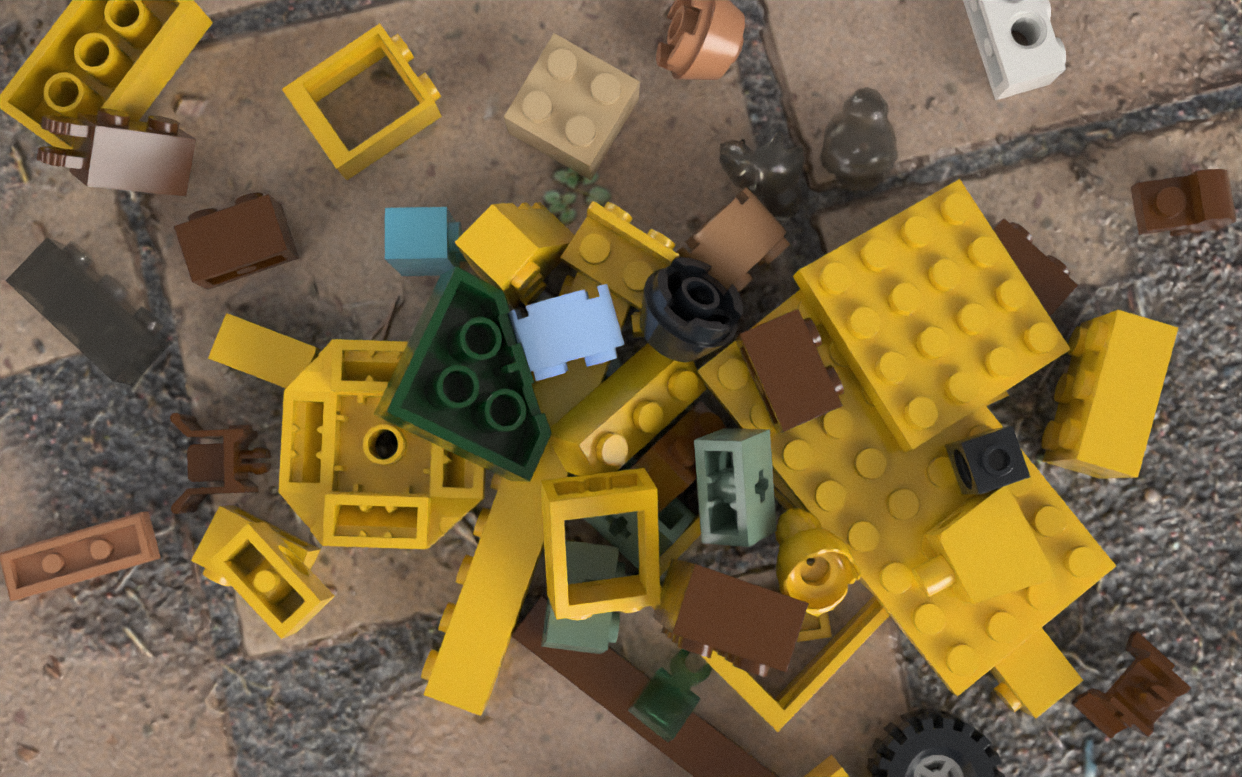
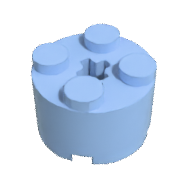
M608 284L597 286L600 297L589 299L588 292H585L584 289L526 306L528 317L522 318L520 310H512L507 313L517 343L521 342L530 372L533 371L536 381L566 373L568 371L566 362L584 357L588 367L618 357L615 347L624 345V340Z

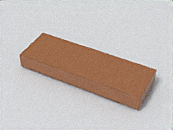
M149 511L136 513L0 553V562L10 601L20 600L161 559Z

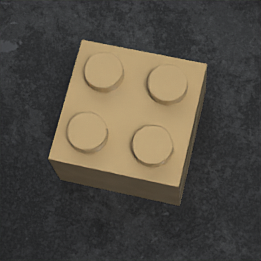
M553 33L504 115L508 133L587 179L592 180L639 100L640 81Z

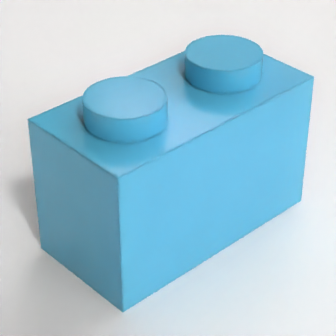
M447 207L385 208V260L401 276H440L455 266L460 268V262H467L454 243L464 233L462 232L461 222L455 221Z

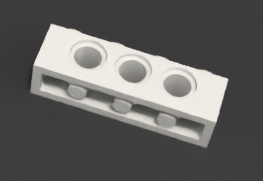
M963 0L995 100L1050 85L1066 70V51L1061 39L1055 37L1050 22L1051 6L1049 0ZM1011 31L1023 34L1028 41V46L1018 44L1013 39Z

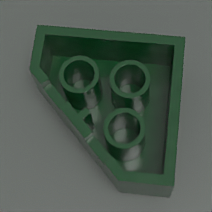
M455 266L440 275L374 415L510 481L530 482L552 433L545 413L540 411L531 385L534 383L521 342L517 343L507 314L510 310L504 292Z

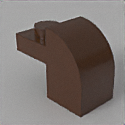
M1225 169L1198 170L1188 176L1138 182L1131 186L1139 235L1170 231V236L1219 230L1237 221L1229 173Z

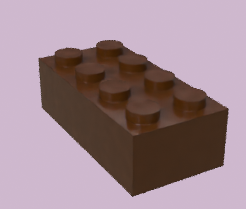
M672 559L660 593V605H656L653 618L663 625L661 633L666 634V637L676 643L677 647L707 658H711L712 652L715 651L718 655L725 657L724 660L733 663L734 667L767 677L770 667L787 673L809 603L694 563Z

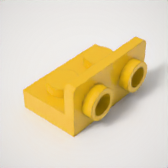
M592 201L587 209V217L560 259L563 263L598 285L608 284L611 293L641 311L646 280L653 272L670 266L675 258H679L680 255L673 251L676 245L668 237L656 230L650 229L646 234L631 225L630 222L633 218L617 205L607 202L603 207Z

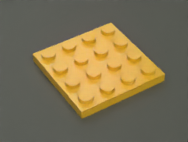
M960 179L799 269L793 275L796 283L904 453L920 446L1071 350Z

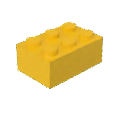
M1115 310L1082 322L1080 327L1077 326L1072 332L1068 343L1071 349L1068 351V354L1072 355L1068 372L1060 377L1055 389L1054 398L1056 402H1059L1055 419L1047 424L1042 436L1041 446L1043 449H1046L1043 462L1098 479L1138 478L1179 327L1122 310Z

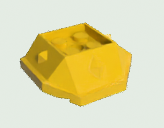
M332 339L319 353V356L284 390L278 492L310 528V532L322 546L429 549L485 499V468L374 415L408 344L406 341ZM391 431L397 437L398 449L392 457L383 459L376 452V440L382 433Z

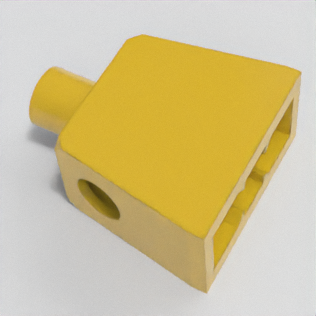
M1008 485L975 495L926 533V537L936 557L912 568L913 576L926 597H930L952 586L955 594L961 601L971 604L1043 583L1056 577Z

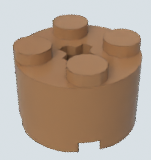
M747 186L735 195L736 198L727 206L724 205L685 241L691 249L689 252L684 247L675 251L680 255L679 258H693L712 266L708 271L709 275L717 279L727 290L733 284L738 292L753 279L748 271L756 263L759 266L765 262L769 264L790 245L783 237L787 230Z

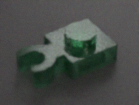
M684 649L677 652L671 659V674L663 667L656 670L628 709L631 714L667 743L676 737L701 700L690 688L706 680L712 671V667L705 663L699 668L697 673L690 672L685 665L686 657L690 652Z

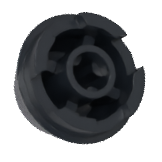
M675 258L670 266L653 272L646 280L640 315L642 334L657 352L679 362L696 361L729 343L736 335L738 320L743 314L742 299L736 287L732 284L727 290L717 279L708 274L712 266L697 259Z

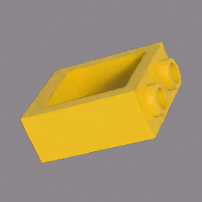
M380 23L282 88V91L335 168L346 180H349L442 117L435 103L436 100L441 98L439 91L425 72L417 77L408 62L414 59V56L398 33L390 38ZM386 56L419 105L349 151L317 102Z
M645 468L540 480L547 595L556 619L583 620L598 613L612 611L633 613L647 606L660 605L657 487ZM637 511L639 575L568 584L564 520Z

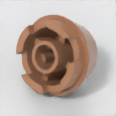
M730 0L674 1L667 15V18L672 20L667 34L668 44L658 42L656 52L657 66L671 71L674 79H720L729 69L730 65L736 61L741 52L745 28L744 14Z

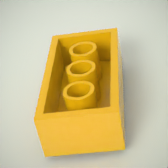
M72 0L0 94V109L50 145L64 149H73L74 136L56 135L42 129V116L55 115L77 118L78 113L97 115L98 108H107L125 112L130 115V120L139 121L213 22L194 0Z

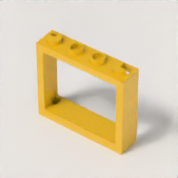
M773 470L774 498L786 510L798 507L804 509ZM700 514L692 520L674 544L659 557L660 576L669 568L671 560H677L701 535ZM859 579L858 581L867 588L863 581ZM873 596L776 698L749 672L734 667L733 663L724 660L725 657L718 655L717 652L713 651L711 658L701 657L779 732L890 615Z

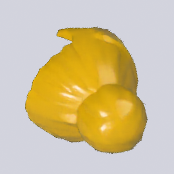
M799 507L788 509L779 516L776 526L777 531L775 532L776 541L780 545L776 559V576L779 590L784 595L809 603L806 613L818 617L824 612L834 610L847 594L848 584H854L856 580L861 578L862 573L844 541L828 529H823L815 515ZM808 558H814L812 564H807L806 561Z

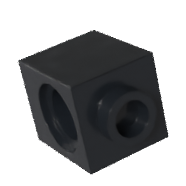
M1013 426L991 429L945 445L962 494H982L1031 477Z

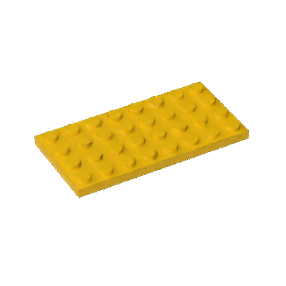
M800 289L752 328L795 309H799L803 319L810 317L821 337L822 346L818 347L817 350L825 367L829 365L834 367L843 385L844 394L839 396L843 406L777 434L735 341L697 370V374L740 429H770L772 467L775 473L803 508L819 519L823 529H828L844 541L862 573L860 579L950 692L958 697L1113 570L1116 565L1022 451L1031 477L1008 486L1056 577L1043 583L973 604L961 601L955 594L952 586L930 597H926L912 573V568L936 557L927 540L926 533L977 495L961 493L945 445L1003 426L984 404L920 446L904 453Z

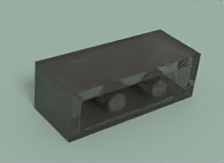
M47 237L5 281L113 382L133 385L172 344L160 332L165 325L146 308L141 306L136 310L125 299L130 294L129 291L109 274L106 273L101 277L90 267L95 260L78 244L70 241L65 245Z

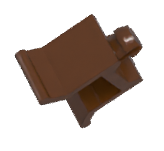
M180 413L171 414L170 421L186 437L198 439L223 438V443L192 444L188 447L187 467L189 481H224V487L187 488L171 506L172 513H195L198 510V505L208 494L258 493V486L248 479V473L263 475L270 471L271 463H248V459L271 458V453L269 449L264 447H255L253 450H248V445L258 438V431L252 430V425H229V429L204 430L197 423L195 416Z
M1135 630L1130 634L1125 649L1135 660L1106 693L1091 688L1072 701V705L1109 738H1113L1117 733L1126 728L1150 737L1154 731V724L1177 697L1188 693L1191 689L1184 680L1172 671L1175 664Z

